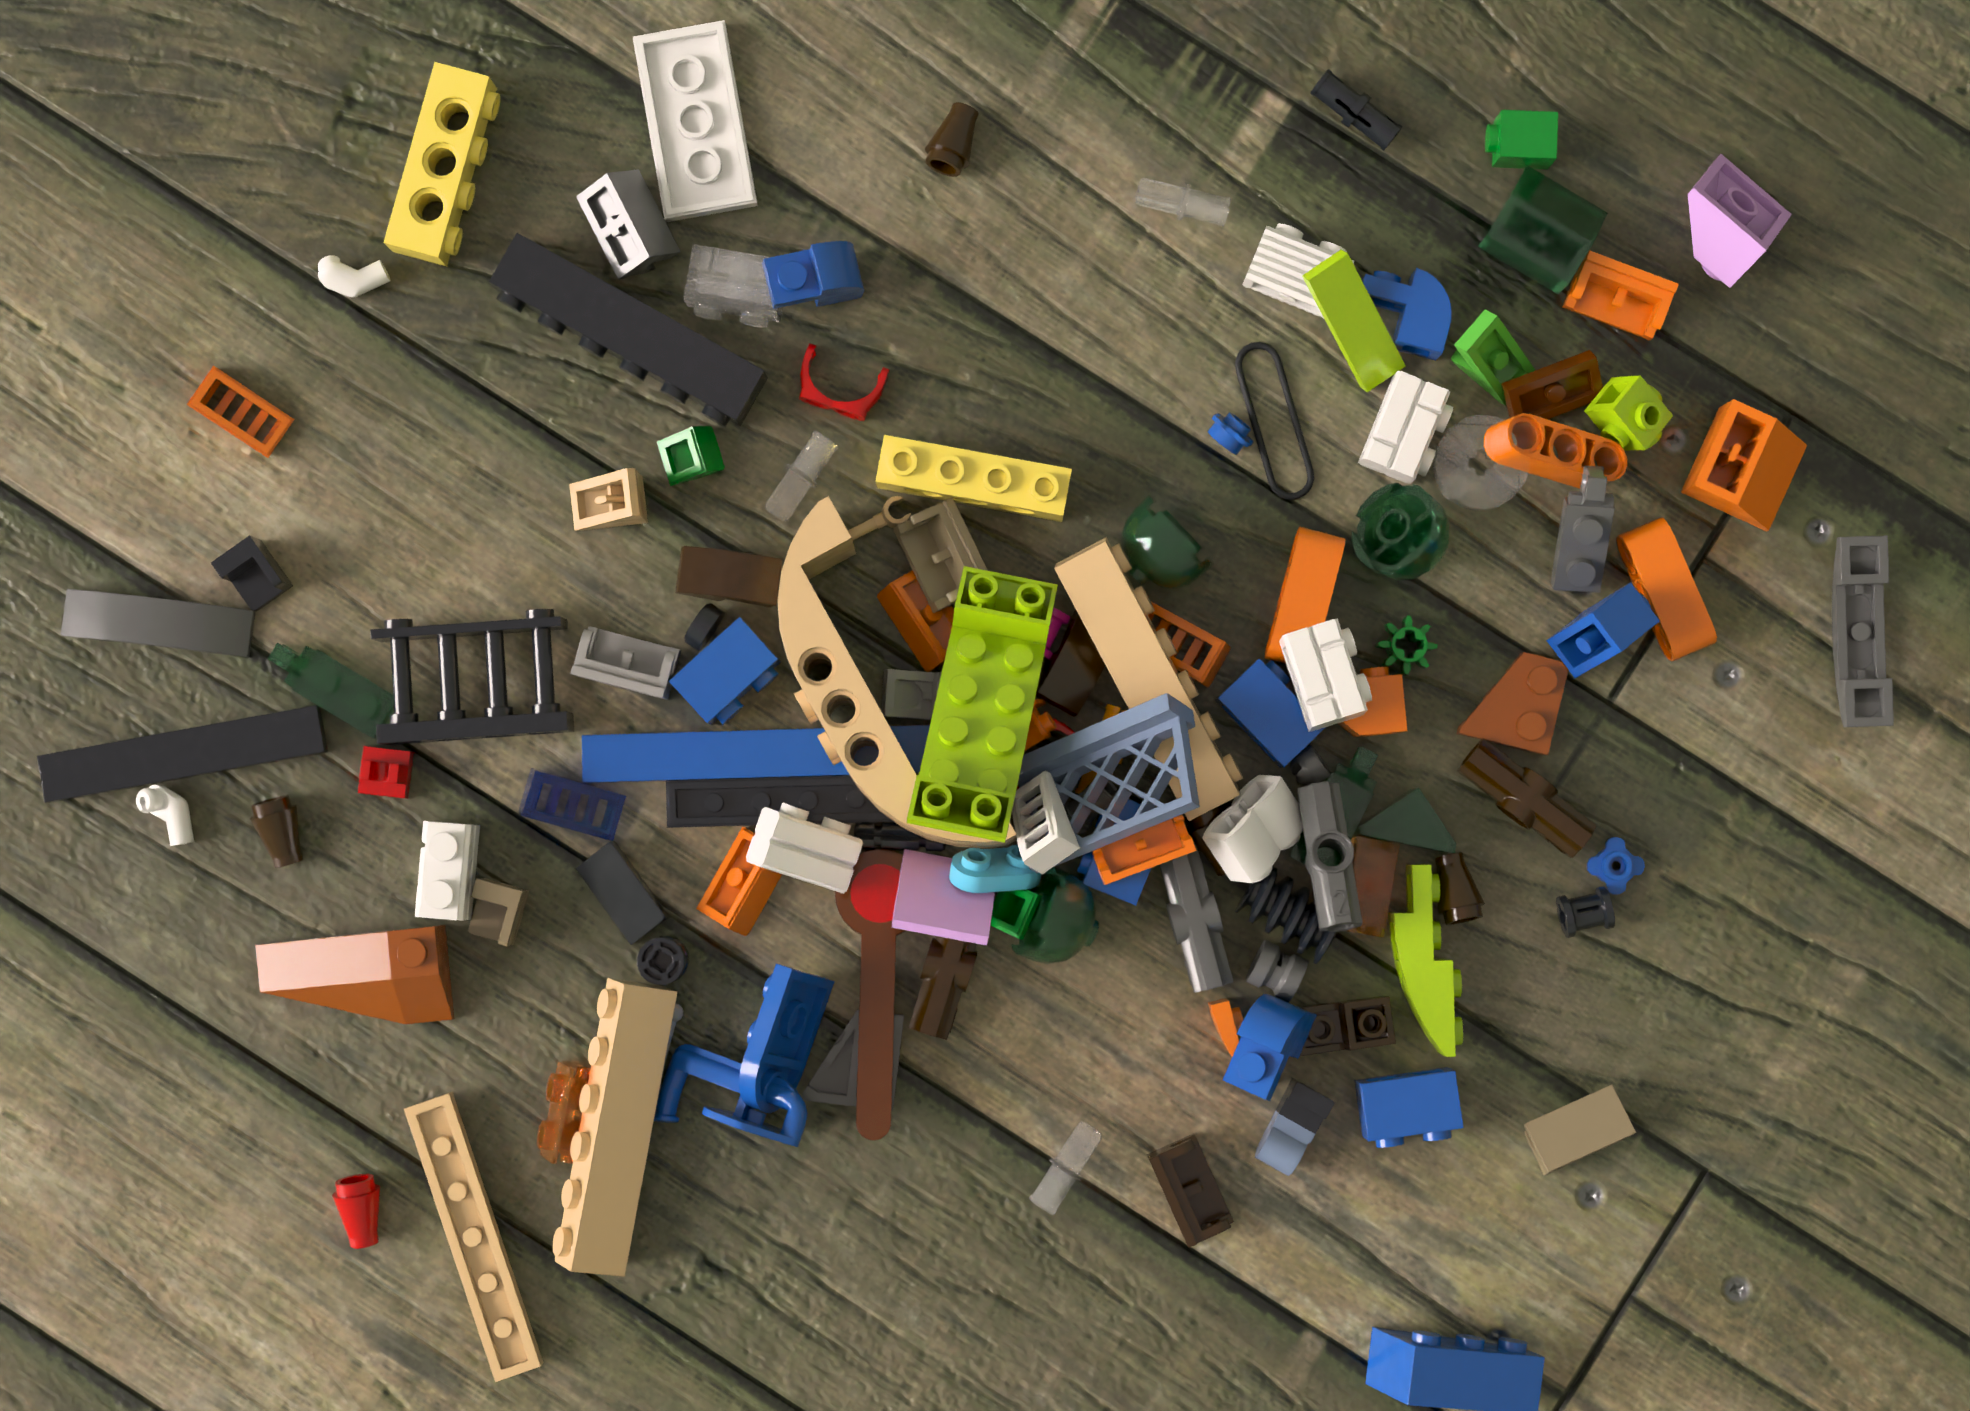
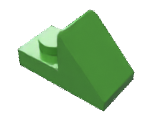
M1484 310L1454 344L1457 350L1451 357L1453 363L1503 405H1506L1502 383L1535 371L1500 318L1487 310Z

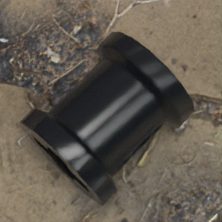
M1605 886L1596 888L1593 894L1570 899L1565 895L1556 898L1558 918L1566 938L1575 937L1576 931L1602 925L1605 929L1615 927L1614 909Z

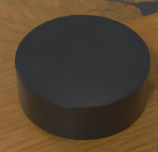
M712 603L706 604L688 628L684 637L685 643L697 651H701L717 630L725 612Z

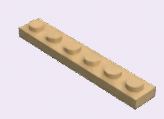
M453 1092L405 1108L404 1111L495 1382L541 1367L544 1362Z

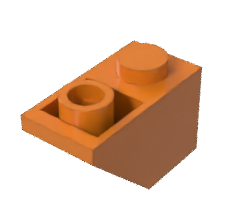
M1389 667L1360 669V674L1364 673L1369 683L1372 701L1366 702L1368 710L1364 715L1337 724L1353 737L1407 732L1402 674L1389 675Z

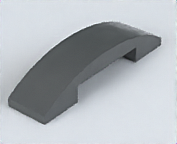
M1888 535L1837 537L1832 585V642L1836 689L1843 727L1894 726L1892 678H1886L1883 584L1889 583Z
M67 589L61 636L250 658L256 611L162 598Z

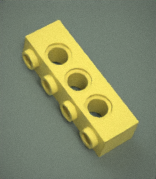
M434 62L383 242L394 253L446 267L450 255H457L463 235L462 228L458 227L463 210L468 211L475 195V184L471 183L476 165L481 166L487 153L488 140L484 138L488 120H495L500 106V94L496 93L497 87L489 76ZM458 112L469 114L468 122L462 129L456 131L448 129V121L452 115ZM444 157L456 158V165L451 173L444 176L435 174V167L440 159ZM434 201L443 203V211L437 219L432 221L423 220L422 213L427 204Z
M884 435L876 485L878 489L944 501L953 497L955 503L1062 522L1072 469Z

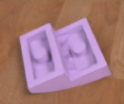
M904 849L891 928L987 945L995 892L970 893L955 887L949 880L952 858Z

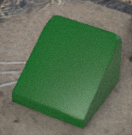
M692 426L657 441L670 486H676L712 475L725 469L717 439L711 426Z
M1028 889L998 892L993 903L990 926L1023 940L1042 896Z

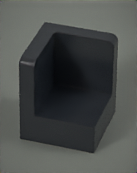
M250 535L211 562L219 576L232 582L246 604L253 611H259L293 587L262 540Z

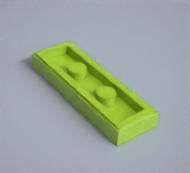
M1341 249L1302 275L1359 386L1363 390L1369 392L1397 371L1406 367L1348 253Z

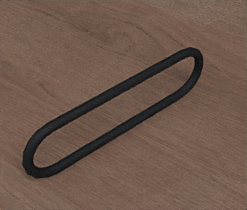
M1252 342L1244 346L1237 354L1235 368L1268 483L1272 491L1279 497L1287 500L1299 499L1311 490L1314 483V470L1283 364L1277 350L1271 345L1263 342ZM1253 349L1266 350L1271 354L1276 365L1307 471L1306 485L1296 493H1288L1278 487L1270 465L1242 369L1244 356Z

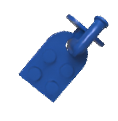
M776 964L773 973L765 982L763 988L764 1000L758 1017L749 1028L747 1035L748 1046L742 1063L695 1045L684 1044L679 1046L672 1055L658 1095L654 1122H679V1117L676 1116L677 1107L687 1076L690 1074L740 1093L734 1112L704 1106L702 1115L734 1128L798 1147L808 1113L806 1103L796 1088L804 1072L835 981ZM780 1108L787 1110L782 1128L764 1122L765 1113H772Z

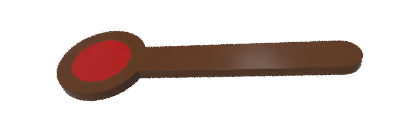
M873 849L860 853L857 863L853 866L854 872L847 892L843 894L835 891L836 906L841 918L853 931L862 935L856 1127L859 1134L870 1141L884 1138L891 1127L896 936L907 931L891 928L903 855L888 849Z

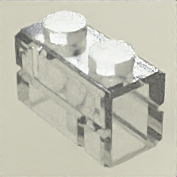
M693 244L684 291V301L688 307L694 308V315L714 320H720L722 313L740 315V323L766 328L768 321L780 322L783 307L773 309L762 265L763 259L770 257Z

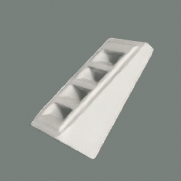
M1045 770L1016 791L1012 810L1018 847L1023 862L1041 874H1044L1080 849L1052 775ZM1041 792L1039 796H1037L1035 799L1026 804L1028 800H1030L1032 797ZM1043 804V808H1042V809H1040L1038 812H1036V813L1033 814L1032 816L1030 815V813H1031L1032 811H1034L1035 809H1037L1039 806H1041V805ZM1046 818V821L1035 828L1036 824H1038ZM1049 831V834L1047 836H1045L1041 840L1039 839L1042 835Z

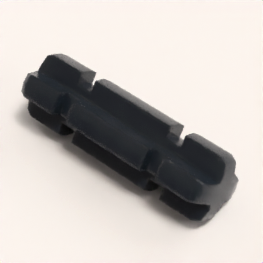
M858 822L854 827V837L862 839V848L874 849V845H881V849L919 851V847H926V851L938 852L946 848V844L927 840L896 823L882 822V826H875V822Z

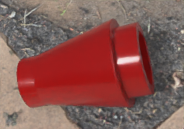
M356 1174L337 1180L335 1182L336 1192L332 1194V1197L349 1237L350 1247L359 1249L377 1244L379 1242L380 1185L375 1184L372 1174Z

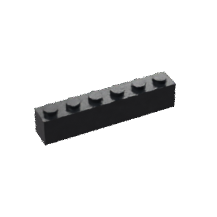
M516 233L489 280V283L500 292L496 299L519 313L522 312L524 307L538 313L540 317L537 322L560 336L563 335L566 329L581 337L578 345L602 359L606 352L622 360L619 368L643 382L646 376L649 375L663 383L660 389L661 392L682 404H685L688 398L704 406L701 414L723 427H726L729 421L741 427L768 379L763 369L519 233Z

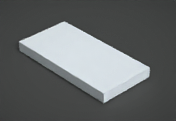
M725 20L633 36L665 221L671 222L758 206Z

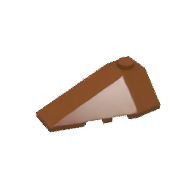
M445 925L255 945L261 993L402 1024L455 1019Z

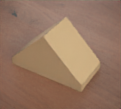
M626 468L570 484L575 531L648 523L643 476L635 468Z

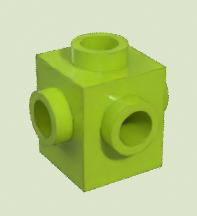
M1641 375L1611 377L1584 410L1601 431L1600 436L1619 443L1624 451L1647 450L1655 445L1662 436L1663 428L1673 417L1672 413L1663 404L1661 394L1654 387L1647 384Z

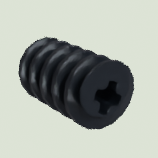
M1273 866L1271 873L1266 878L1250 884L1238 903L1235 913H1238L1247 905L1251 906L1249 922L1253 924L1265 915L1268 917L1265 927L1266 933L1269 934L1277 927L1282 926L1284 929L1281 942L1286 944L1295 936L1299 937L1297 953L1301 955L1313 946L1316 948L1313 963L1317 964L1327 952L1338 932L1319 930L1315 900L1307 904L1310 889L1303 886L1291 894L1294 879L1286 876L1276 884L1278 869Z

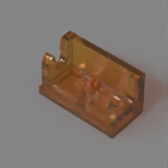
M1352 836L1351 842L1354 847L1352 863L1362 925L1346 931L1384 938L1400 844L1368 837Z

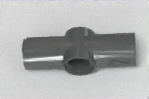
M1327 781L1300 787L1297 790L1307 850L1305 865L1308 873L1311 875L1319 930L1338 932L1360 927L1362 925V917L1352 863L1354 847L1348 838L1339 783ZM1324 847L1336 850L1341 857V864L1337 866L1323 864L1319 860L1318 850Z
M1194 844L1197 851L1162 863L1159 867L1169 903H1166L1172 931L1177 945L1181 944L1190 985H1192L1193 992L1196 993L1224 986L1234 981L1220 934L1223 933V925L1213 892L1208 890L1204 867L1197 846Z

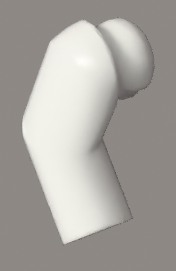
M334 255L325 256L318 263V277L321 283L326 288L347 297H358L391 281L381 260L359 270L341 263L340 258Z
M152 785L139 791L136 798L137 807L141 812H150L167 822L170 846L194 843L189 805L183 797L161 785Z

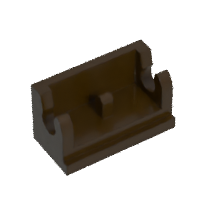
M1194 1133L1147 1154L1188 1248L1231 1228L1230 1224L1234 1222Z

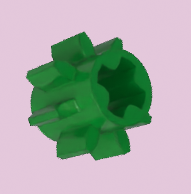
M1408 615L1404 617L1402 628L1399 630L1390 622L1385 624V631L1390 636L1387 641L1383 640L1375 644V647L1379 649H1386L1388 658L1384 660L1383 667L1390 666L1393 663L1401 665L1400 671L1402 676L1409 675L1412 662H1415L1422 669L1427 668L1429 664L1423 657L1426 651H1431L1438 647L1435 643L1427 642L1425 634L1431 626L1427 624L1419 629L1412 627V618ZM1405 634H1408L1409 642L1417 644V650L1409 653L1407 658H1405L1404 650L1396 648L1395 644L1403 639Z

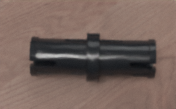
M1330 69L1324 73L1310 92L1312 96L1317 97L1343 117L1342 124L1348 128L1353 125L1379 145L1383 151L1390 145L1403 127L1371 104L1370 100L1372 97L1365 92L1360 95L1335 76Z

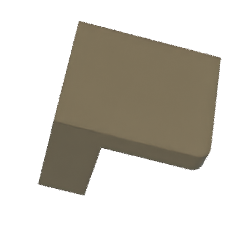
M476 878L471 897L477 900L468 928L469 933L498 941V944L503 946L514 945L530 890L487 878Z

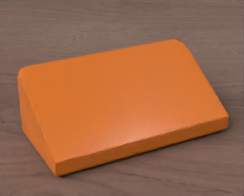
M912 570L889 583L877 594V598L924 670L931 672L944 663L952 629L954 608L950 606L933 614Z
M742 826L696 909L729 930L747 936L782 874L746 861L752 837L756 833Z

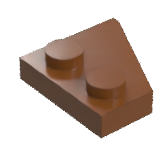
M1526 652L1520 653L1501 679L1482 698L1483 700L1474 711L1459 725L1457 734L1479 740L1484 738L1491 743L1544 756L1548 755L1568 674L1567 667L1559 660Z

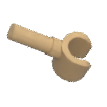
M901 496L891 497L886 501L880 513L849 529L848 532L852 540L877 528L880 529L886 525L894 528L898 524L907 521L911 513L901 519H895L891 517L888 511L890 506L900 503L904 498Z

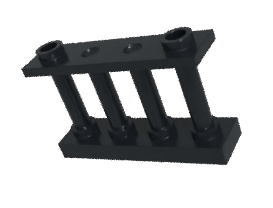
M534 609L525 611L526 619L413 626V619H391L384 621V629H370L371 639L378 642H390L394 714L390 715V724L376 725L377 744L397 745L574 732L573 713L561 712L560 703H555L551 630L568 629L567 619L561 616L555 617L554 609ZM532 632L536 705H531L532 714L513 715V707H508L504 634ZM484 635L489 708H484L485 717L466 718V710H461L456 637ZM437 638L442 711L437 712V720L419 722L418 713L413 712L409 640Z

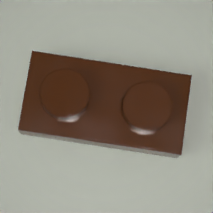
M1588 350L1502 383L1510 418L1526 413L1550 419L1590 404L1603 388L1597 357Z

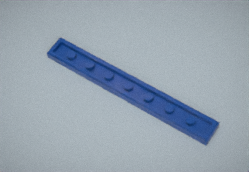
M930 725L890 726L915 773H919ZM824 728L582 735L583 783L847 776L849 773L842 761L833 766L817 737L825 732ZM873 746L861 747L854 756V762L860 766L871 765L876 761L879 750Z

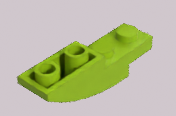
M1430 864L1406 865L1407 912H1388L1390 942L1394 963L1402 990L1422 1031L1439 1054L1445 1057H1456L1455 1045H1462L1463 1043L1462 1018L1455 1017L1454 998L1461 997L1462 994L1460 969H1453V960L1446 958L1434 959V950L1441 949L1442 939L1440 922L1433 921L1432 902H1439L1440 879L1438 874H1432V866Z

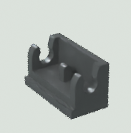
M639 169L606 173L576 196L618 280L624 279L627 276L653 271L656 269L653 263L672 259L681 252Z

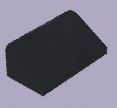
M610 841L576 868L630 945H633L670 917L615 841Z

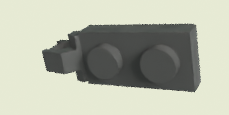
M1584 465L1580 491H1570L1569 496L1564 497L1551 575L1553 590L1597 593L1601 591L1615 510L1613 493H1606L1607 476H1604L1603 466Z

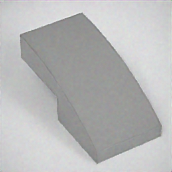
M885 669L881 712L884 717L931 720L942 672L932 673Z

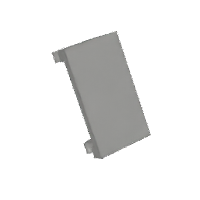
M589 626L588 630H583L570 674L668 700L672 687L669 680L675 675L681 650Z

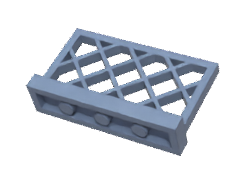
M1165 693L1023 756L1018 780L1019 788L1046 770L1052 775L1063 806L1069 797L1080 802L1070 820L1080 849L1057 865L1200 807L1188 730L1195 727L1192 709L1170 694ZM1173 737L1174 748L1166 762L1163 764L1152 758L1160 743ZM1134 754L1137 758L1124 781L1113 776L1112 774L1121 758ZM1151 763L1161 770L1148 793L1145 794L1135 787L1148 764ZM1094 771L1097 775L1084 797L1082 798L1073 793L1072 791L1081 775ZM1172 776L1180 779L1182 797L1164 804L1159 799ZM1108 780L1119 785L1120 788L1105 811L1096 806L1095 803ZM1132 793L1143 798L1144 800L1134 817L1125 821L1118 818ZM1036 795L1032 797L1030 800H1028L1026 804L1035 799ZM1038 808L1032 811L1030 815L1032 816L1038 812ZM1091 810L1103 815L1093 834L1084 838L1077 835ZM1046 818L1038 824H1036L1035 828L1046 821ZM1048 832L1042 835L1039 839L1041 840L1045 836H1047ZM1029 867L1030 870L1039 873L1036 870Z

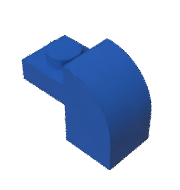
M848 241L812 244L808 250L765 258L762 262L773 309L815 300L816 307L862 298L864 293L853 243Z
M1418 268L1409 277L1408 285L1400 283L1402 278L1393 273L1374 271L1373 276L1365 274L1362 282L1374 305L1400 313L1393 337L1397 350L1436 361L1444 351L1452 317L1451 303L1442 284L1434 276Z
M1269 994L1261 995L1246 1014L1237 1032V1035L1241 1036L1223 1081L1271 1101L1289 1056L1299 1058L1317 1015Z

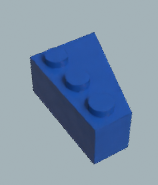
M1372 1327L1365 1384L1410 1406L1477 1411H1538L1545 1357L1527 1350V1342L1513 1338L1501 1337L1498 1339V1344L1485 1342V1339L1482 1337L1467 1334H1456L1455 1338L1428 1331L1414 1330L1413 1332Z

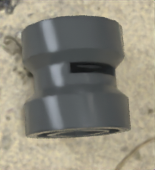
M1265 939L1251 963L1245 982L1258 988L1266 986L1273 990L1276 997L1290 1002L1304 977L1309 960L1297 954L1288 956L1280 951L1278 945Z

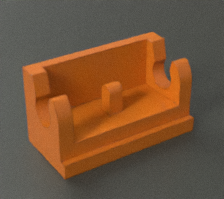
M1589 251L1579 262L1562 308L1651 340L1656 330L1661 329L1679 284Z
M1181 814L1091 851L1102 882L1104 885L1197 850L1192 837L1187 832L1184 817Z

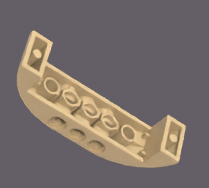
M829 496L818 501L802 522L790 544L781 571L778 593L779 630L786 656L802 688L794 693L810 724L818 720L821 722L825 732L817 737L833 766L841 761L843 762L859 790L881 813L910 832L927 840L954 847L993 848L1011 844L1016 841L1017 835L1011 823L1009 824L1005 843L907 823L917 775L809 582V579L856 554L852 537ZM818 664L832 666V671L825 680L813 681L809 679V673L814 666ZM850 705L855 708V714L850 721L842 724L831 720L832 713L838 706ZM873 746L879 750L876 761L871 765L860 766L854 762V756L861 747Z

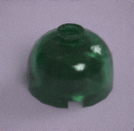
M1391 483L1373 492L1357 512L1356 516L1360 518L1357 534L1352 531L1351 541L1356 556L1375 573L1395 580L1414 579L1430 572L1443 559L1449 546L1450 524L1444 508L1430 493L1415 484H1412L1413 486H1402L1399 483Z
M1148 495L1128 516L1121 532L1122 547L1129 557V562L1132 566V569L1128 572L1141 585L1150 580L1165 589H1178L1188 586L1210 569L1214 562L1210 557L1201 562L1195 554L1202 547L1166 509L1163 512L1160 510L1156 513L1151 507L1157 500Z
M1054 866L1042 874L1046 877L1039 886L1028 889L1042 897L1024 939H1019V945L1011 944L1012 950L1016 954L1044 964L1061 963L1074 957L1081 951L1083 946L1088 947L1093 943L1099 929V922L1095 919L1096 907L1092 892L1081 880Z

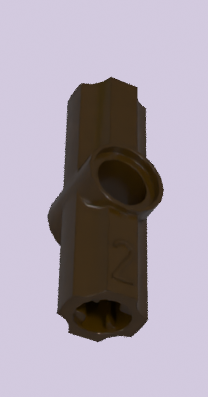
M1484 738L1481 739L1462 761L1457 772L1496 801V807L1514 822L1527 830L1532 828L1561 853L1569 858H1573L1592 837L1597 825L1557 795L1558 790L1542 776L1527 767L1521 768L1505 753L1491 745L1492 743Z
M939 936L932 938L920 976L923 982L908 1028L947 1040L958 1010L957 1006L961 993L966 992L978 951H975L976 943Z

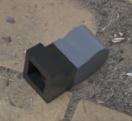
M1292 1078L1258 1144L1255 1158L1290 1176L1300 1162L1308 1143H1311L1322 1121L1327 1118L1335 1102Z

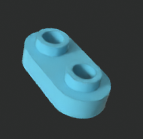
M1012 845L1008 848L994 849L968 848L955 854L951 862L949 880L955 887L963 891L988 893L1034 888L1040 883L1042 874L1030 870L1023 862L1018 845Z

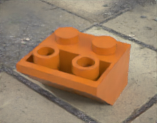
M1732 399L1718 408L1681 493L1767 532L1770 530L1807 444L1777 418Z

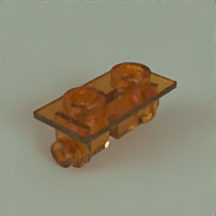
M558 1062L556 1073H551L548 1078L546 1100L550 1102L547 1121L543 1120L538 1129L537 1147L541 1149L540 1155L552 1164H557L558 1153L561 1154V1162L573 1164L570 1154L571 1141L574 1134L579 1132L581 1120L574 1119L575 1111H580L579 1099L581 1090L585 1084H588L591 1068L578 1066L576 1075H573L574 1069L563 1062Z

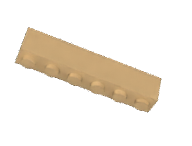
M1107 537L1056 563L1054 569L1128 708L1131 709L1168 693L1193 710L1195 727L1188 730L1200 807L1184 813L1188 821L1239 796V787L1236 782L1243 779V776L1231 753L1224 757L1220 753L1214 740L1220 738L1221 735L1210 713L1206 712L1200 715L1192 698L1198 696L1199 693L1187 670L1178 673L1170 656L1176 654L1177 651L1165 628L1158 631L1155 630L1148 614L1155 610L1142 585L1134 589L1125 572L1131 570L1132 566L1120 543L1112 547ZM1173 737L1162 741L1154 754L1155 759L1163 764L1174 748ZM1172 776L1168 784L1176 799L1182 797L1180 779Z
M607 978L606 989L601 991L598 998L597 1014L600 1017L597 1037L591 1040L588 1050V1060L591 1065L588 1084L583 1086L579 1099V1107L582 1112L579 1132L574 1134L570 1147V1154L573 1160L570 1179L565 1182L562 1189L561 1200L564 1214L561 1227L557 1228L553 1238L555 1262L571 1272L625 1277L677 998V991L663 986Z

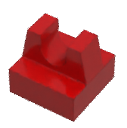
M363 746L358 793L408 799L414 752Z

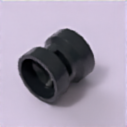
M660 936L646 942L641 947L637 956V967L641 976L646 981L655 985H667L680 979L687 971L689 965V953L686 946L679 939L671 936Z

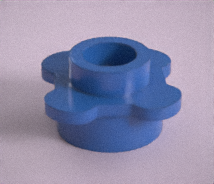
M1231 412L1226 417L1220 413L1214 414L1212 420L1215 423L1208 430V433L1220 445L1237 455L1244 446L1248 448L1253 444L1254 441L1247 435L1251 428L1239 417Z
M1618 837L1608 839L1605 843V848L1596 856L1589 858L1587 862L1588 872L1591 875H1596L1599 880L1606 883V889L1611 894L1623 893L1626 890V883L1634 875L1642 874L1645 868L1643 859L1639 856H1633L1625 848L1624 840ZM1614 861L1620 864V868L1616 871L1611 866Z

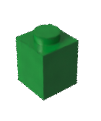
M1501 110L1493 124L1487 125L1485 134V152L1492 153V167L1548 170L1557 159L1558 112Z

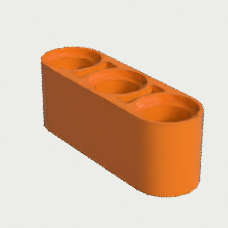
M1522 413L1493 424L1486 430L1484 436L1485 451L1494 462L1579 489L1584 465L1595 466L1594 459L1598 466L1604 467L1603 473L1604 476H1607V483L1620 479L1627 468V456L1619 443L1532 414ZM1512 433H1513V434L1515 435V437H1516L1517 446H1516V444L1513 442ZM1553 446L1556 448L1558 458L1554 454Z
M1660 517L1616 537L1618 550L1633 586L1648 600L1652 611L1660 620L1652 629L1667 659L1672 662L1717 642L1715 628L1675 535L1667 521Z
M1299 526L1290 553L1264 658L1286 664L1279 643L1282 635L1325 622L1344 551L1345 538Z

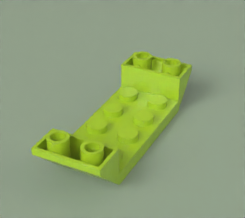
M967 566L963 567L954 607L952 629L920 772L916 776L907 823L1005 843L1058 584Z

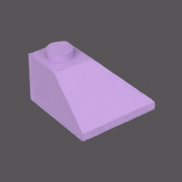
M1722 154L1713 161L1688 193L1694 258L1701 263L1707 275L1715 280L1722 281L1731 288L1768 249L1792 215Z

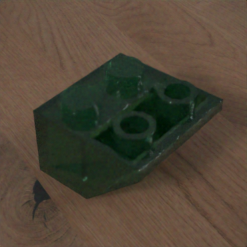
M1527 165L1478 247L1559 294L1571 282L1592 247L1608 213Z

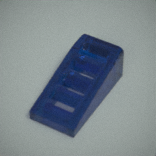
M531 768L518 813L523 817L613 841L626 795ZM543 783L550 784L551 788L543 810L536 808ZM562 788L570 790L563 816L555 813ZM582 793L589 795L582 821L574 819ZM599 799H603L608 802L601 826L599 827L592 825Z

